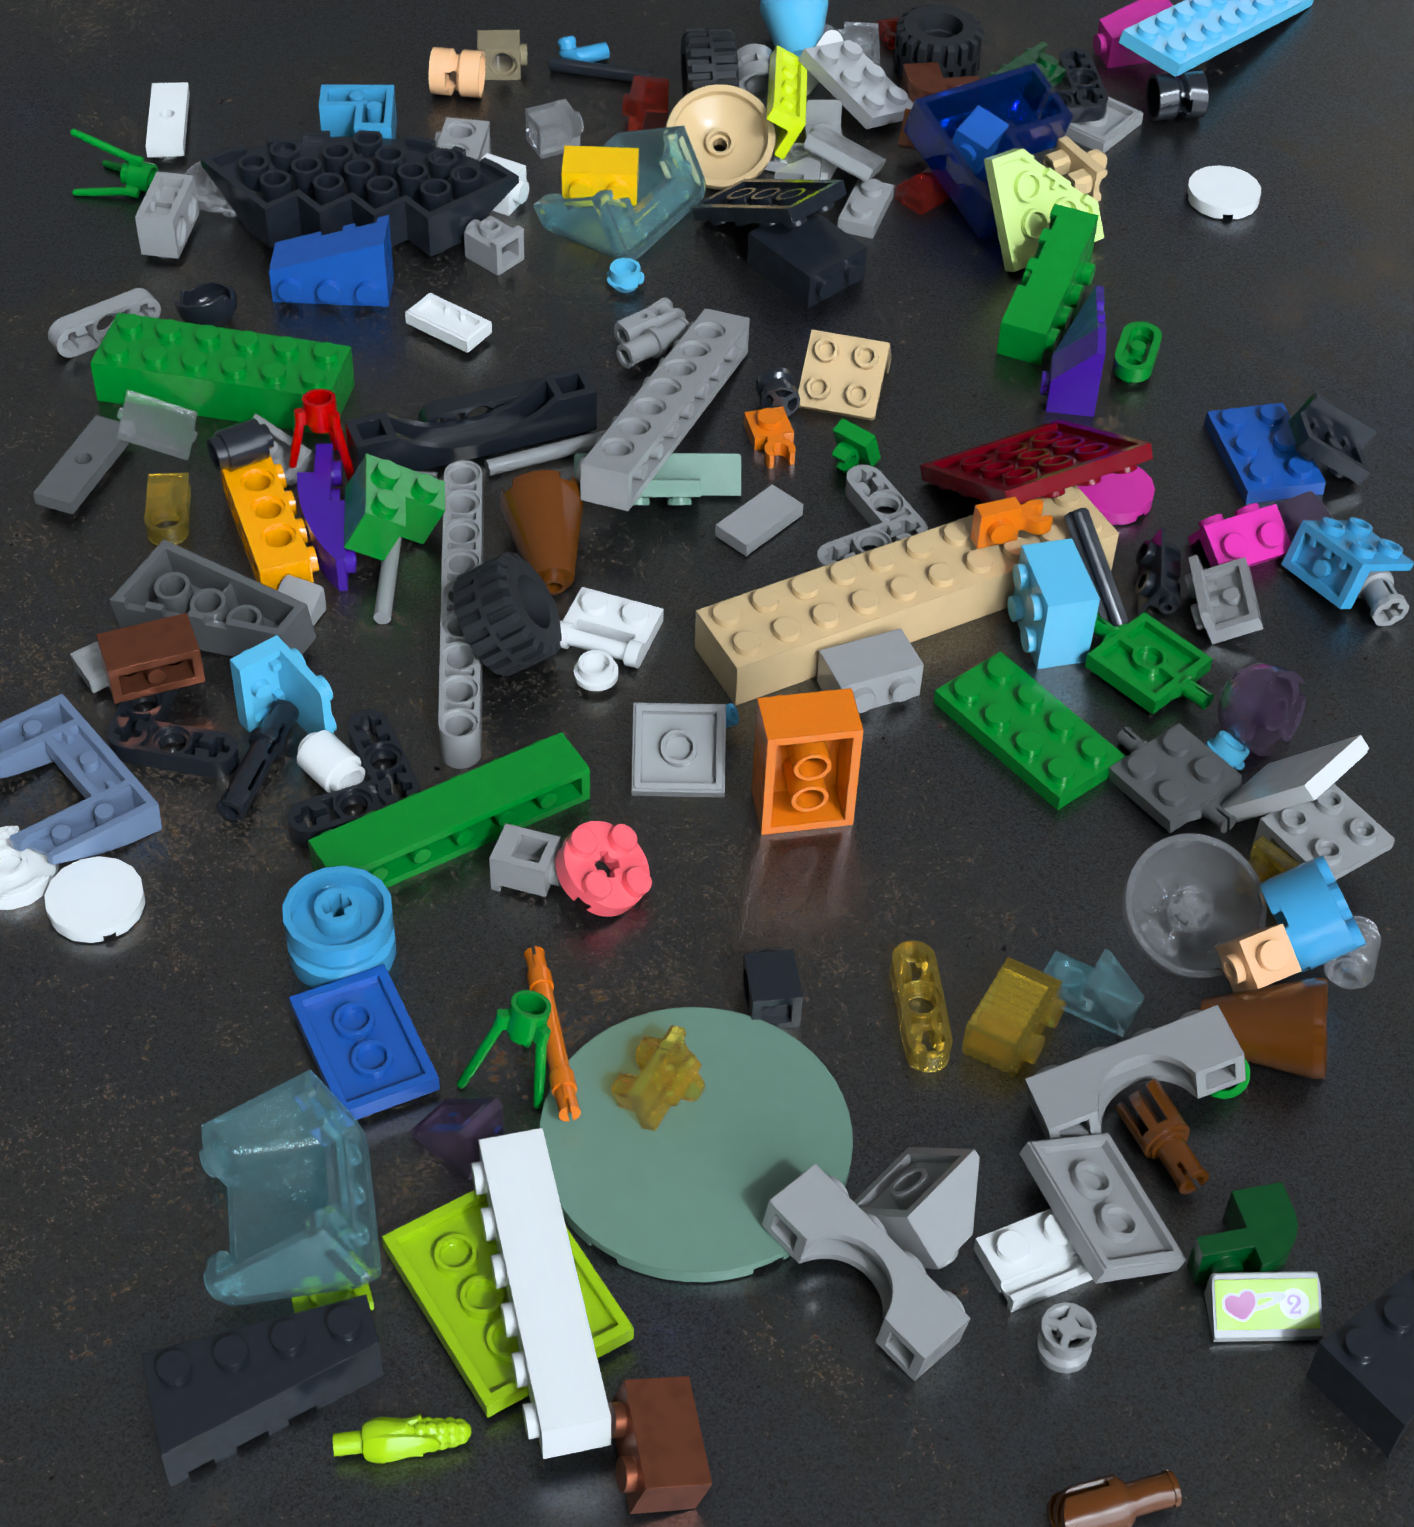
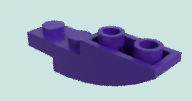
M333 443L316 444L314 472H297L300 514L307 531V546L314 547L319 569L339 591H348L349 573H356L357 558L355 551L344 548L345 500H342L341 489H335L336 486H343V465L341 460H334Z

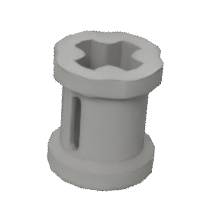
M1389 571L1370 572L1358 594L1360 599L1368 603L1371 609L1370 616L1375 624L1383 627L1390 626L1401 620L1409 610V604L1404 596L1398 594L1394 588V578Z

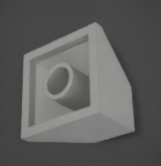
M908 1147L854 1202L865 1213H871L877 1217L885 1227L887 1235L903 1251L914 1254L924 1268H943L956 1259L958 1249L973 1235L980 1157L975 1149Z

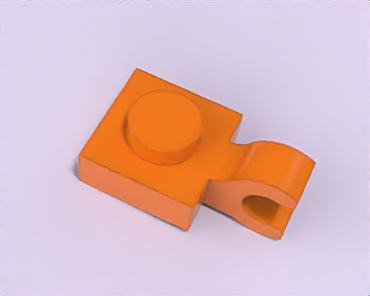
M1016 497L978 504L974 508L970 538L976 548L979 549L1016 541L1019 530L1035 535L1046 534L1051 531L1053 517L1051 514L1042 516L1044 503L1040 499L1030 500L1020 505Z

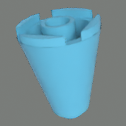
M760 0V14L774 47L778 45L800 57L805 48L815 47L822 38L828 10V0Z

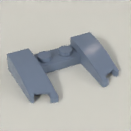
M63 694L0 722V779L55 762L85 798V800L9 836L10 844L14 849L22 852L30 848L46 855L48 863L54 865L96 856L131 844L162 830L157 801Z

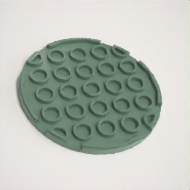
M708 1007L670 1008L648 1012L618 1023L595 1036L569 1059V1065L574 1072L577 1084L576 1096L579 1108L581 1109L579 1118L573 1121L571 1112L568 1113L569 1122L562 1121L559 1118L556 1098L553 1097L551 1088L543 1106L540 1128H543L566 1223L589 1246L594 1244L603 1252L616 1258L619 1265L641 1274L681 1282L730 1280L753 1274L754 1269L765 1266L779 1258L781 1260L787 1259L791 1255L762 1227L769 1201L814 1164L827 1176L832 1175L840 1180L845 1188L850 1174L853 1151L852 1124L844 1096L831 1073L811 1050L793 1036L763 1020H752L751 1016L734 1011ZM681 1074H686V1078L680 1079L679 1076Z

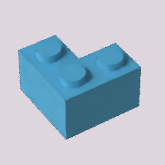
M321 85L319 98L321 131H330L331 137H353L359 130L380 131L382 138L396 139L397 115L394 85Z

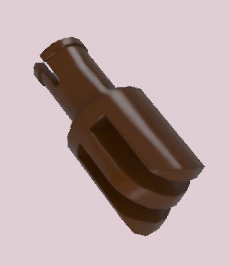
M1152 1078L1146 1083V1087L1167 1117L1166 1120L1163 1121L1151 1102L1138 1089L1130 1094L1129 1098L1149 1130L1145 1132L1136 1116L1123 1102H1119L1114 1107L1145 1156L1151 1159H1160L1176 1183L1181 1194H1189L1197 1190L1190 1177L1192 1179L1196 1178L1198 1183L1203 1186L1208 1181L1209 1174L1206 1169H1203L1186 1143L1190 1133L1188 1125L1158 1080Z
M1168 1469L1163 1470L1161 1473L1126 1483L1115 1474H1110L1070 1485L1062 1491L1054 1493L1047 1504L1046 1517L1051 1527H1132V1524L1135 1523V1517L1170 1507L1176 1508L1181 1506L1182 1494L1176 1476Z

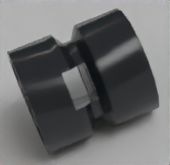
M1203 71L1184 72L1177 77L1170 73L1150 75L1146 88V105L1152 121L1175 119L1177 114L1181 119L1200 118L1206 114L1209 91L1207 79Z

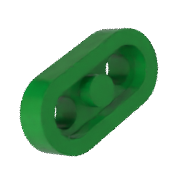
M1143 321L1131 322L1124 327L1112 366V370L1118 378L1126 383L1133 384L1145 381L1151 376L1162 339V333L1158 327Z

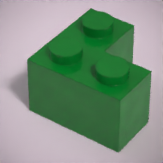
M366 453L345 487L344 548L384 561L399 537L424 544L445 512V481Z

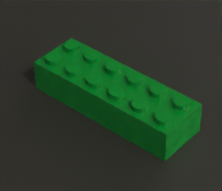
M117 313L90 362L97 401L236 422L252 419L256 413L275 427L294 430L295 427L294 410L303 407L302 396L306 392L315 389H327L335 393L337 412L340 413L341 417L355 385L351 346L125 313ZM308 425L304 426L303 432L314 433L309 429ZM327 432V433H316V434L328 435V432Z

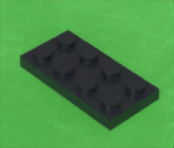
M743 179L691 206L695 221H710L711 225L734 222L735 226L759 223L760 227H768L777 223H784L786 228H791L804 224L807 221L806 216L812 213L830 210L834 207L833 202L847 195L843 180Z

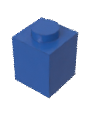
M978 105L956 130L946 155L977 175L985 166L984 159L994 156L999 150L1009 124Z

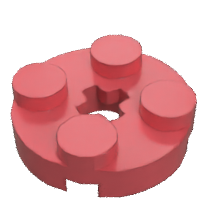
M591 821L579 825L564 840L562 848L557 852L555 867L562 888L573 901L579 897L584 903L591 906L587 911L599 916L613 917L627 912L651 889L652 880L648 861L637 843L635 831L625 824L614 826L607 822ZM598 861H602L608 866L611 872L610 877H607L604 870H597L595 864Z

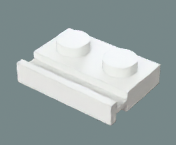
M1052 1209L975 1239L973 1250L998 1292H1002L1008 1301L1007 1307L1011 1313L1093 1280Z

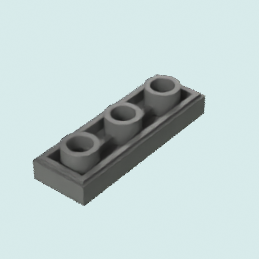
M96 415L33 492L35 504L73 515L135 437L133 425Z

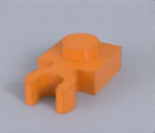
M784 407L744 412L743 425L754 451L764 449L765 465L768 468H774V456L778 455L787 458L789 465H793L795 463L796 451L794 431Z

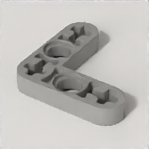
M870 465L854 466L849 469L846 475L845 495L871 527L822 545L817 551L816 569L864 553L866 551L861 549L864 546L873 545L881 547L928 530V526L880 470ZM882 506L890 507L896 510V512L890 514L881 513L876 508Z

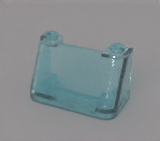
M684 125L620 132L615 134L604 145V147L639 148V182L636 206H632L629 197L613 200L614 195L611 190L599 191L592 197L565 199L557 193H549L533 205L543 227L554 234L614 259L631 258L636 260L640 258L691 211V206L701 202L706 191L705 178Z
M311 1070L202 1124L203 1149L199 1152L201 1164L210 1177H217L227 1187L230 1254L220 1250L210 1255L207 1259V1270L203 1274L205 1286L215 1300H221L228 1306H239L358 1289L379 1279L381 1276V1262L367 1140L356 1118Z

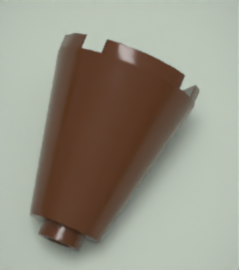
M539 470L512 479V487L506 492L502 488L499 493V508L519 556L524 558L535 569L546 584L550 594L556 595L565 591L574 582L584 501L581 500L580 482L575 477L571 476L572 481L561 478L560 471Z
M1315 977L1266 986L1255 990L1202 998L1201 1008L1191 1009V1011H1203L1218 1005L1248 1062L1311 1079H1325L1328 1043L1327 979Z

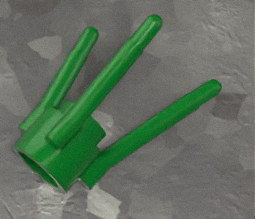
M73 128L70 130L72 136L126 161L124 164L109 160L102 161L104 167L121 172L120 180L122 184H126V187L76 188L72 190L74 196H129L139 198L140 192L147 193L156 172H158L156 164L144 162V157L130 154Z
M522 990L512 996L508 1009H498L492 1027L458 1079V1088L463 1089L466 1087L502 1031L507 1030L508 1037L525 1048H530L535 1043L533 1106L536 1109H541L545 1092L547 1043L551 1033V1029L547 1026L551 1013L549 999L536 991Z

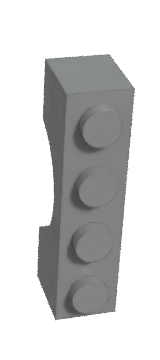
M1216 1005L1203 1011L1193 1010L1187 1012L1177 1021L1156 1029L1146 1028L1140 1030L1130 1039L1115 1045L1093 1048L1086 1052L1083 1057L1063 1065L1044 1067L1034 1076L1026 1078L1025 1082L1030 1106L1046 1140L1101 1134L1102 1119L1106 1107L1116 1094L1126 1087L1139 1082L1150 1081L1153 1078L1158 1081L1176 1084L1199 1099L1246 1081L1245 1056L1219 1006Z
M814 1164L769 1201L762 1227L799 1264L815 1259L839 1260L856 1267L872 1281L880 1295L883 1306L882 1327L875 1342L914 1382L960 1342L971 1319L965 1313L960 1300L950 1291L942 1290L926 1274L920 1260L914 1254L903 1251L887 1235L881 1221L873 1214L865 1213L849 1197L845 1186L832 1175L827 1176Z

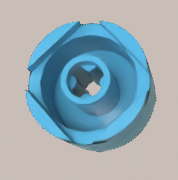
M1323 855L1259 884L1277 924L1284 925L1301 967V972L1314 969L1366 945L1363 935Z

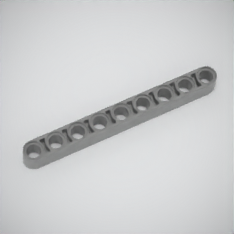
M460 460L449 464L444 471L445 512L443 514L438 729L442 761L452 768L464 769L475 765L480 760L482 754L483 663L468 644L459 625L453 602V586L459 575L483 564L484 500L481 467L472 461Z

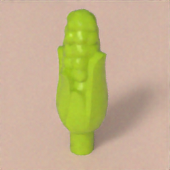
M421 1414L407 1418L376 1417L363 1423L362 1430L333 1433L334 1456L363 1453L365 1460L377 1464L389 1463L410 1457H423V1454L427 1452H436L437 1450H445L448 1447L454 1448L465 1444L471 1436V1426L464 1419H455L454 1417H446L445 1419L440 1417L422 1418Z

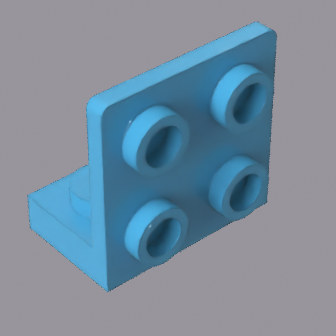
M1324 517L1322 520L1302 521L1281 565L1339 609H1351L1370 572L1410 571L1414 561L1402 554L1403 548L1399 544L1388 539H1382L1373 533L1372 525L1362 519L1350 517L1349 520H1335Z

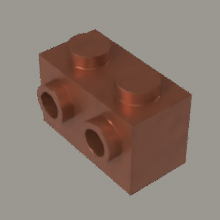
M187 613L96 634L103 669L115 704L205 682L200 648Z
M689 1376L624 1380L613 1400L608 1403L611 1415V1438L616 1440L619 1456L616 1462V1482L619 1491L626 1493L629 1513L696 1509L711 1487L712 1480Z

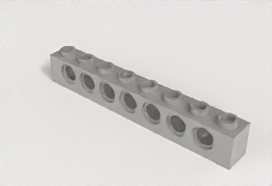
M705 308L695 322L692 321L689 324L686 333L680 340L677 339L672 350L666 358L660 360L653 374L645 378L637 394L629 398L625 409L619 416L613 418L610 427L604 435L596 439L594 447L588 455L580 459L576 470V480L581 485V500L625 511L630 510L747 355L750 318Z

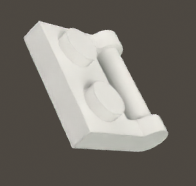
M581 587L564 620L560 621L562 633L560 648L568 649L570 646L587 651L602 650L609 653L613 658L623 660L625 666L638 669L663 623L664 609Z

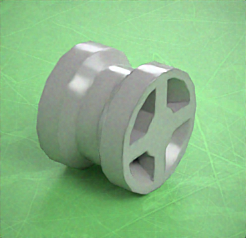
M1063 1302L1054 1304L1046 1310L1041 1320L1040 1332L1036 1340V1352L1041 1362L1055 1372L1066 1374L1077 1372L1086 1366L1096 1338L1097 1325L1093 1316L1085 1308L1075 1303Z

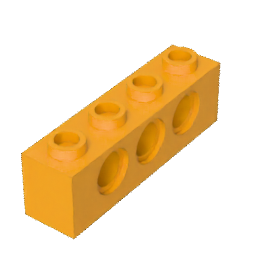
M270 455L268 459L231 472L227 469L221 470L223 492L255 580L277 591L286 575L314 583L312 572L319 571L317 555L313 546L306 547L305 543H308V536L303 519H295L294 517L297 515V507L292 491H284V488H287L281 463L274 464Z

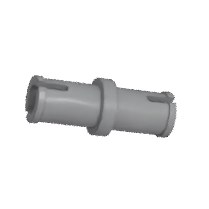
M679 316L658 328L651 326L643 330L641 336L617 346L616 354L619 362L623 367L629 369L650 357L657 359L665 355L667 349L673 347L677 339L680 340L686 333L689 322L684 317Z

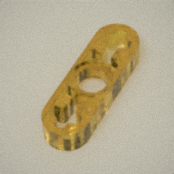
M905 941L893 950L890 966V977L905 1057L908 1063L919 1071L936 1072L948 1064L953 1043L935 952L927 944L920 941ZM906 962H915L916 967L920 968L919 980L912 981L911 966ZM914 998H924L933 1004L934 1009L928 1013H917L911 1010L907 1003ZM930 1030V1043L936 1051H927L926 1046L921 1044L923 1031Z

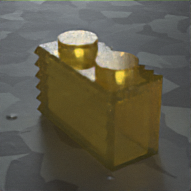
M1007 957L1005 964L1002 965L1001 970L996 978H994L984 998L981 999L975 1013L968 1020L962 1052L965 1055H971L975 1060L980 1059L984 1064L989 1063L992 1068H999L1001 1072H1008L1011 1077L1017 1076L1025 1061L1034 1064L1039 1057L1046 1038L1041 1033L1046 1025L1054 1029L1066 1006V1001L1060 999L1063 981Z

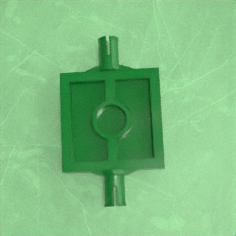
M1145 612L1133 621L1119 626H1113L1097 614L1093 633L1103 639V642L1087 654L1086 668L1151 714L1156 713L1171 700L1183 696L1202 710H1205L1212 703L1214 694L1197 684L1196 681L1210 671L1213 658Z

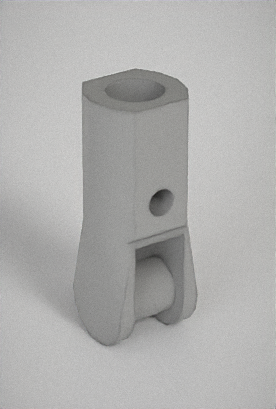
M661 298L648 308L617 321L614 324L615 338L619 344L626 343L641 336L643 330L651 326L658 328L679 316L685 318V312L680 308H673V302L670 299Z

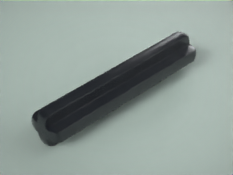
M1079 508L1064 515V521L1100 598L1099 616L1113 626L1129 623L1089 510L1087 508Z

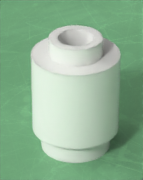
M322 730L310 733L299 744L298 766L326 792L331 793L362 783L365 777V769L361 766L360 758L330 731Z

